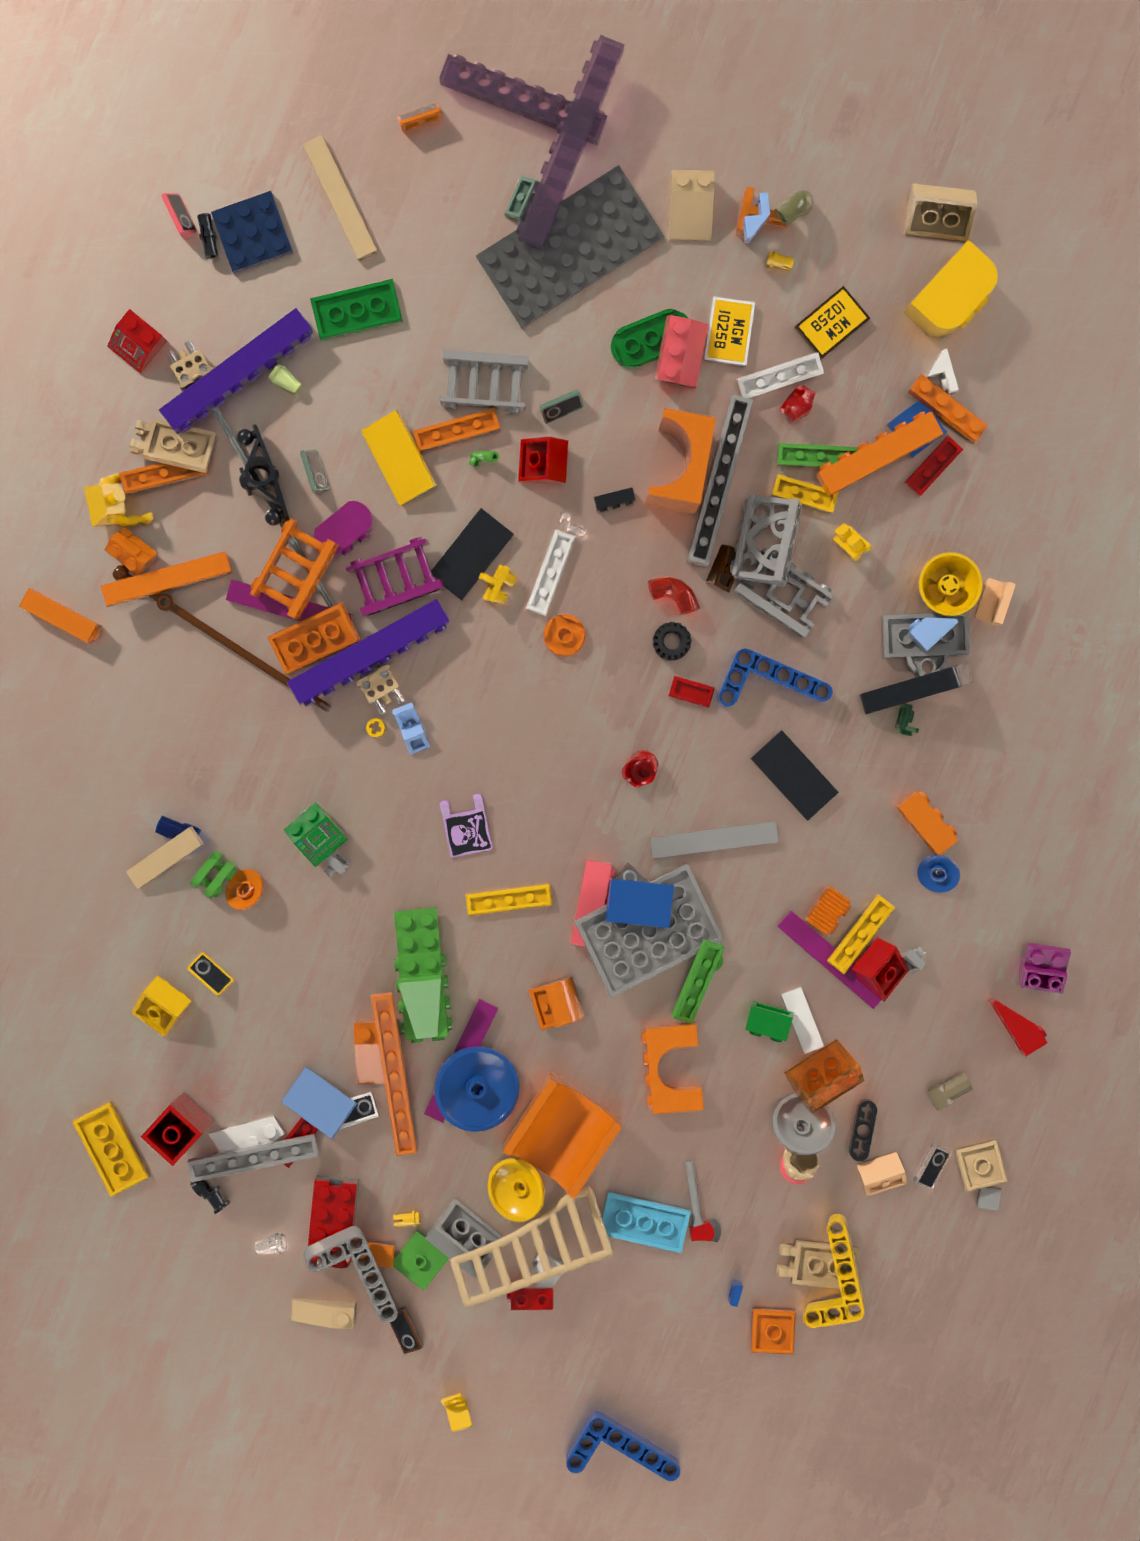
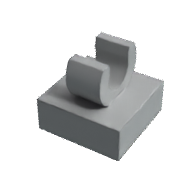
M335 850L325 860L329 866L324 872L329 877L336 871L341 875L351 863Z
M918 947L917 950H908L901 954L912 973L922 970L926 964L921 959L926 953L921 947Z

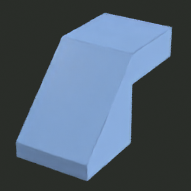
M768 192L759 193L758 195L759 215L745 216L743 219L745 243H749L770 216Z
M411 702L393 709L394 717L400 727L410 754L429 748L428 739L413 703Z

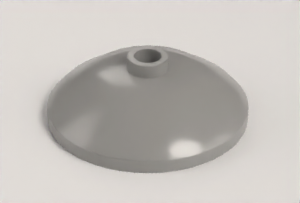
M795 1093L782 1099L776 1106L772 1117V1127L776 1138L786 1149L799 1155H814L823 1151L831 1143L835 1134V1119L827 1104L818 1097L807 1093ZM798 1126L803 1128L802 1132L797 1129Z

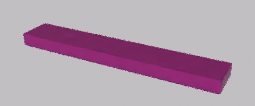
M231 579L226 600L294 619L287 615L289 611L287 606L262 592L259 597L250 594L252 591L250 584ZM285 595V596H287V597L290 598V599L295 598V597H292V596ZM308 602L300 619L294 620L302 621L330 607ZM348 613L349 616H350V618H351V620H352L353 614Z
M790 910L777 927L874 1009L881 1000L857 979L852 970L854 964L850 966L845 974H842L829 964L827 960L835 948Z
M479 999L454 1053L464 1048L481 1046L498 1007ZM433 1094L424 1114L444 1123L445 1118L441 1114Z

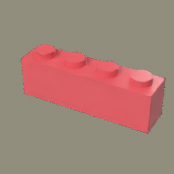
M586 859L575 920L604 906L605 902L608 901V883L610 878L614 879L615 869H611L612 864ZM574 923L571 944L586 947Z

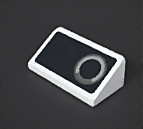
M372 1092L351 1098L357 1105L340 1129L379 1117L376 1100Z

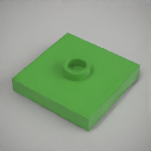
M417 1230L394 1258L393 1267L424 1291L449 1258L425 1239L426 1236Z

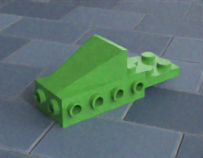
M437 907L394 911L398 958L394 959L395 971H399L396 987L397 993L401 992L402 1001H398L399 1014H403L404 1022H400L401 1035H405V1040H411V1043L424 1042L423 1038H432V1041L445 1040V1036H448L449 1030H453L452 1018H448L447 1009H451L450 997L446 996L445 988L449 986L448 976L444 975L443 967L447 965L446 955L442 954Z

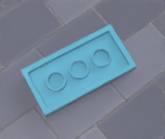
M608 1191L602 1219L608 1237L681 1253L691 1211Z

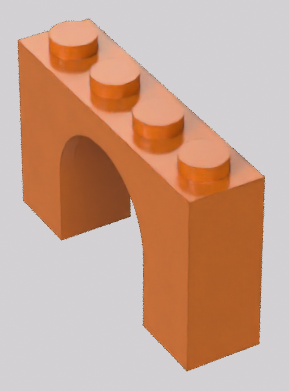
M696 1023L645 1027V1032H641L642 1045H646L647 1053L643 1054L644 1066H648L649 1073L645 1075L646 1088L650 1087V1096H647V1108L652 1109L653 1114L704 1110L701 1086L672 1087L665 1084L658 1075V1063L667 1051L674 1048L698 1046Z

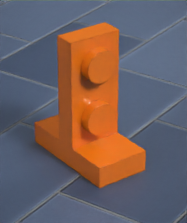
M746 187L736 234L744 235L743 219L745 216L759 215L758 204H755V206L751 205L755 188ZM770 209V216L765 223L789 228L778 218L775 210Z

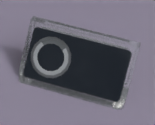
M932 1143L913 1181L932 1190L951 1152Z

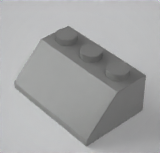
M455 1198L432 1226L425 1239L451 1259L492 1243L503 1236ZM492 1252L480 1257L484 1269L493 1257ZM472 1260L460 1264V1267L473 1278L477 1276Z

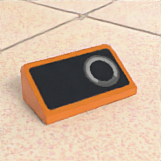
M434 103L400 115L397 118L404 132L441 119L442 114L439 105Z

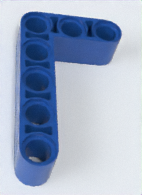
M744 648L734 655L718 692L717 701L723 707L734 705L738 700L749 672L817 702L829 700L832 697L833 690L826 682ZM741 653L749 655L750 660L748 664L740 663L739 655ZM761 661H765L769 665V670L766 673H762L758 669ZM780 670L787 671L788 679L786 681L779 680L778 672ZM733 672L741 675L740 683L734 684L731 681L730 676ZM800 678H804L808 683L805 690L800 689L797 685ZM822 686L827 690L825 698H820L817 695L818 687ZM727 691L732 694L733 700L731 703L723 702L722 694Z
M599 1411L593 1412L589 1416L566 1455L568 1470L572 1473H580L586 1467L600 1442L603 1441L667 1481H674L680 1476V1466L675 1456ZM598 1420L604 1423L599 1428L592 1425L593 1422ZM613 1432H620L622 1434L617 1439L610 1436ZM584 1439L592 1441L589 1446H585L581 1442ZM631 1443H638L640 1445L635 1450L629 1448ZM649 1454H656L658 1456L653 1461L647 1459ZM573 1457H578L581 1459V1462L573 1464L570 1460ZM668 1465H674L676 1467L671 1472L665 1470L666 1466Z

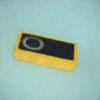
M203 951L187 967L189 972L218 997L235 980Z

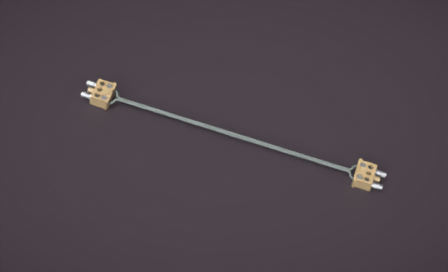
M188 340V343L187 341L184 343L190 355L187 356L184 350L180 351L178 355L181 360H177L172 350L169 351L171 356L168 352L166 353L172 364L170 368L180 383L181 391L186 390L213 370V367L209 366L200 349L196 350L191 340ZM216 407L212 408L214 415L244 465H246L248 458L219 409ZM254 470L251 473V477L253 480L260 482L261 480ZM265 500L270 509L278 510L276 506ZM281 519L279 523L281 528L285 523L284 519ZM292 536L289 541L294 550L306 558L296 539ZM320 581L317 586L328 607L334 606ZM375 664L372 668L379 669L366 677L360 674L361 680L357 681L356 686L360 687L370 705L373 703L378 714L382 715V712L384 714L386 711L379 699L382 698L385 705L392 702L388 695L391 693L397 704H401L400 701L403 703L404 700L398 691L399 685L389 670L390 666L385 665L381 667ZM387 681H392L393 685L387 686L386 683ZM379 686L384 687V691L379 692L377 688ZM370 691H373L375 693V696L369 697L368 693Z

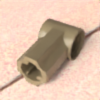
M962 1073L945 1083L941 1082L930 1087L927 1093L936 1110H942L950 1106L954 1102L953 1100L970 1092L973 1088L968 1078Z

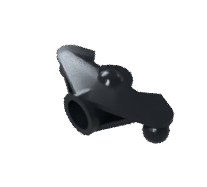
M254 424L252 425L253 431L242 429L237 434V441L243 446L250 445L256 439L245 469L243 470V467L239 468V482L241 487L246 490L248 496H251V491H253L281 510L270 509L265 514V521L269 525L275 526L281 522V519H284L285 522L290 519L278 483L279 471L272 464L259 429ZM259 448L262 456L255 457ZM256 469H263L268 474V478L258 482L253 480L250 475ZM272 485L274 487L277 498L267 491L272 487Z

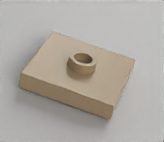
M997 1140L955 1150L966 1192L1008 1182Z

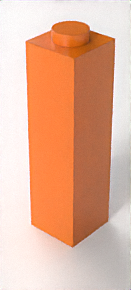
M28 588L19 605L20 608L86 643L92 644L93 641H97L101 634V630H99L100 624L34 589Z

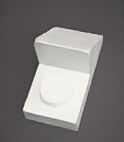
M944 349L938 355L926 377L930 379L941 376V389L951 395L955 394L959 389L948 350Z

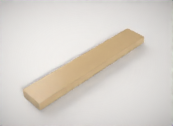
M322 135L304 143V149L358 261L376 253L377 249Z

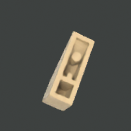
M312 1299L292 1300L291 1321L331 1329L353 1330L356 1302Z

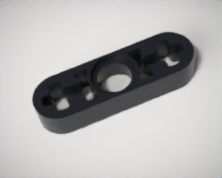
M869 1099L861 1100L856 1109L849 1145V1154L856 1161H864L870 1152L877 1106ZM867 1104L872 1109V1112L869 1111L867 1113V1119H871L870 1123L866 1120H859L860 1117L864 1119L865 1112L862 1110V1107H866ZM862 1124L867 1125L869 1128V1132L865 1136H860L857 1133L858 1127ZM856 1138L862 1141L867 1140L866 1143L862 1142L861 1148L864 1150V1153H860L859 1156L854 1152V1149L859 1147V1141H855Z

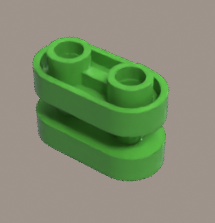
M217 850L211 854L190 882L196 889L200 885L207 888L203 894L209 899L213 896L217 898L224 889L222 887L223 883L226 880L230 881L237 873L235 870L236 865L230 860L226 864L220 861L223 855ZM213 868H216L220 872L213 881H210L206 877Z

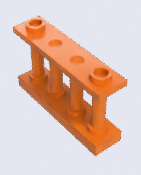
M291 518L284 523L281 529L282 535L259 578L256 577L253 580L250 594L259 597L261 592L287 606L289 610L288 616L299 620L336 553L339 544L329 539L323 543L297 529L299 522ZM294 536L317 549L319 553L317 560L310 561L287 548L286 546L291 537ZM281 555L307 568L309 574L306 580H300L277 567L276 564ZM274 574L297 587L299 593L296 598L290 599L267 586L266 583L270 575Z

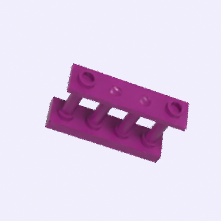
M417 537L410 540L409 545L365 561L357 559L350 562L351 566L346 567V571L349 573L356 572L366 600L365 606L360 608L362 616H371L445 588L443 580H437L436 577H433L423 546L429 545V540ZM412 550L416 552L425 578L424 585L419 587L413 584L403 556L404 553ZM393 557L396 559L405 584V592L400 594L393 591L383 561ZM374 564L386 594L384 595L385 599L378 602L372 595L364 572V568Z

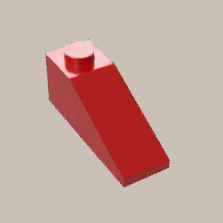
M993 998L988 1000L1021 1054L1028 1056L1048 1043L1044 1038L1047 1034L1041 1025L1037 1026Z

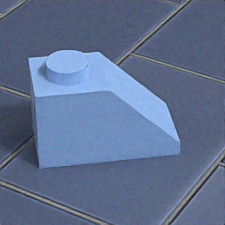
M927 617L920 621L917 618L908 626L911 630L906 634L923 652H926L952 629L958 621L957 619Z

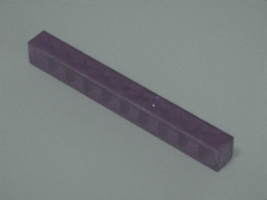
M600 35L598 41L594 40L590 53H593L590 61L586 60L582 69V73H584L582 81H577L573 92L576 94L574 101H569L565 111L568 114L565 122L561 121L557 133L560 134L557 142L553 141L551 144L549 162H544L541 169L542 179L540 182L537 181L532 194H535L533 201H529L526 205L524 214H527L524 222L520 221L516 230L518 241L541 251L543 250L624 53V44Z

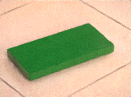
M393 279L310 298L320 341L403 322Z

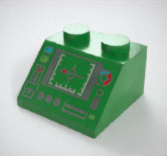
M316 802L284 829V832L314 867H317L348 840L330 815Z

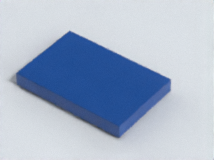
M610 878L605 921L669 928L674 885Z

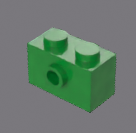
M753 1001L745 1030L754 1036L760 1037L765 1035L770 1037L772 1041L786 1042L795 1012Z

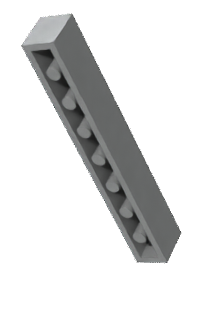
M734 394L730 398L686 561L688 563L703 567L709 565L751 411L752 399Z

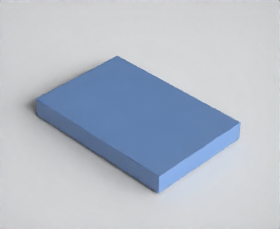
M308 1067L304 1068L281 1101L331 1139L335 1137L357 1105L354 1100Z

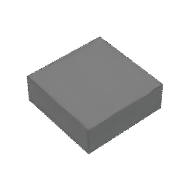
M995 1187L979 1189L977 1207L999 1211L1002 1189Z

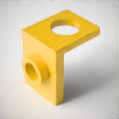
M461 1393L441 1399V1403L446 1408L453 1433L473 1426L466 1398Z

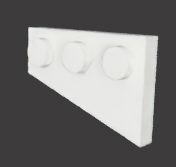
M275 1115L238 1126L213 1131L208 1135L220 1153L272 1143L286 1132Z

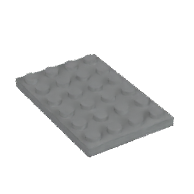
M684 864L650 882L674 885L669 928L605 921L607 904L574 920L578 932L611 998L696 955L703 939L715 943L723 941L722 935L688 864Z

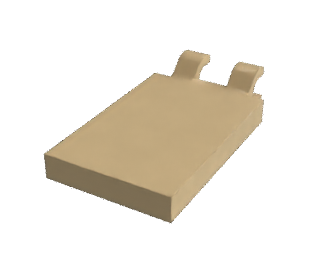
M153 418L152 424L137 420L135 429H137L136 435L146 436L145 441L131 438L129 445L131 447L130 453H143V459L204 473L207 472L216 440V432L191 427L185 433L180 432L176 434L167 421Z
M796 1240L795 1246L780 1243L779 1252L781 1255L791 1256L789 1266L777 1264L776 1273H778V1276L791 1277L790 1282L792 1284L840 1289L830 1244ZM836 1245L839 1250L847 1249L846 1245ZM852 1246L856 1265L858 1266L860 1249ZM848 1264L841 1265V1268L845 1271L852 1269ZM847 1285L845 1288L854 1291L855 1286Z

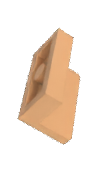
M991 578L987 579L975 618L997 626L1003 625L1016 584L1011 582L1003 583Z
M896 1152L857 1165L867 1196L907 1184L904 1168Z

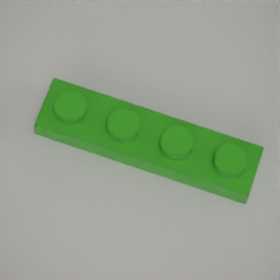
M779 443L777 465L819 468L828 462H831V464L838 462V457L846 452L853 454L858 450L856 447Z
M703 939L671 1014L674 1019L693 1023L725 948L722 944Z

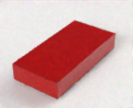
M674 676L668 696L709 708L715 687Z

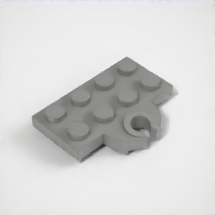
M968 612L956 616H945L938 613L882 616L884 658L905 657L908 668L917 676L925 675V672L922 670V663L924 661H929L933 667L930 673L945 669L949 656L970 654ZM926 617L957 619L958 623L926 652H923L906 634L911 630L908 626L917 618L920 621Z

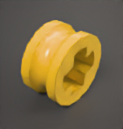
M373 718L368 721L366 730L372 737H381L386 732V725L381 719ZM379 722V727L382 729L374 734L373 729L370 727L372 723Z

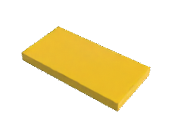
M394 410L361 430L399 506H403L437 486L398 410Z
M112 1101L72 1121L110 1197L150 1177Z

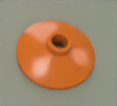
M251 869L237 872L226 886L225 896L228 904L237 910H246L255 905L263 892L262 877Z

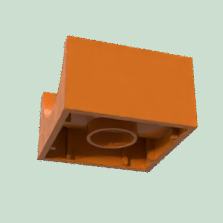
M664 408L658 431L670 435L679 443L685 455L686 469L684 474L673 483L664 486H650L644 506L692 515L696 513L701 504L716 417Z
M550 1072L503 1142L502 1152L508 1156L512 1155L521 1158L537 1167L564 1188L569 1196L575 1199L621 1130V1118Z

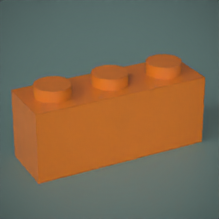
M913 791L895 808L934 855H941L958 841V838L955 836L957 832L950 824L946 825L943 822L944 816L937 808L933 809L929 805L930 799L923 791L921 793Z

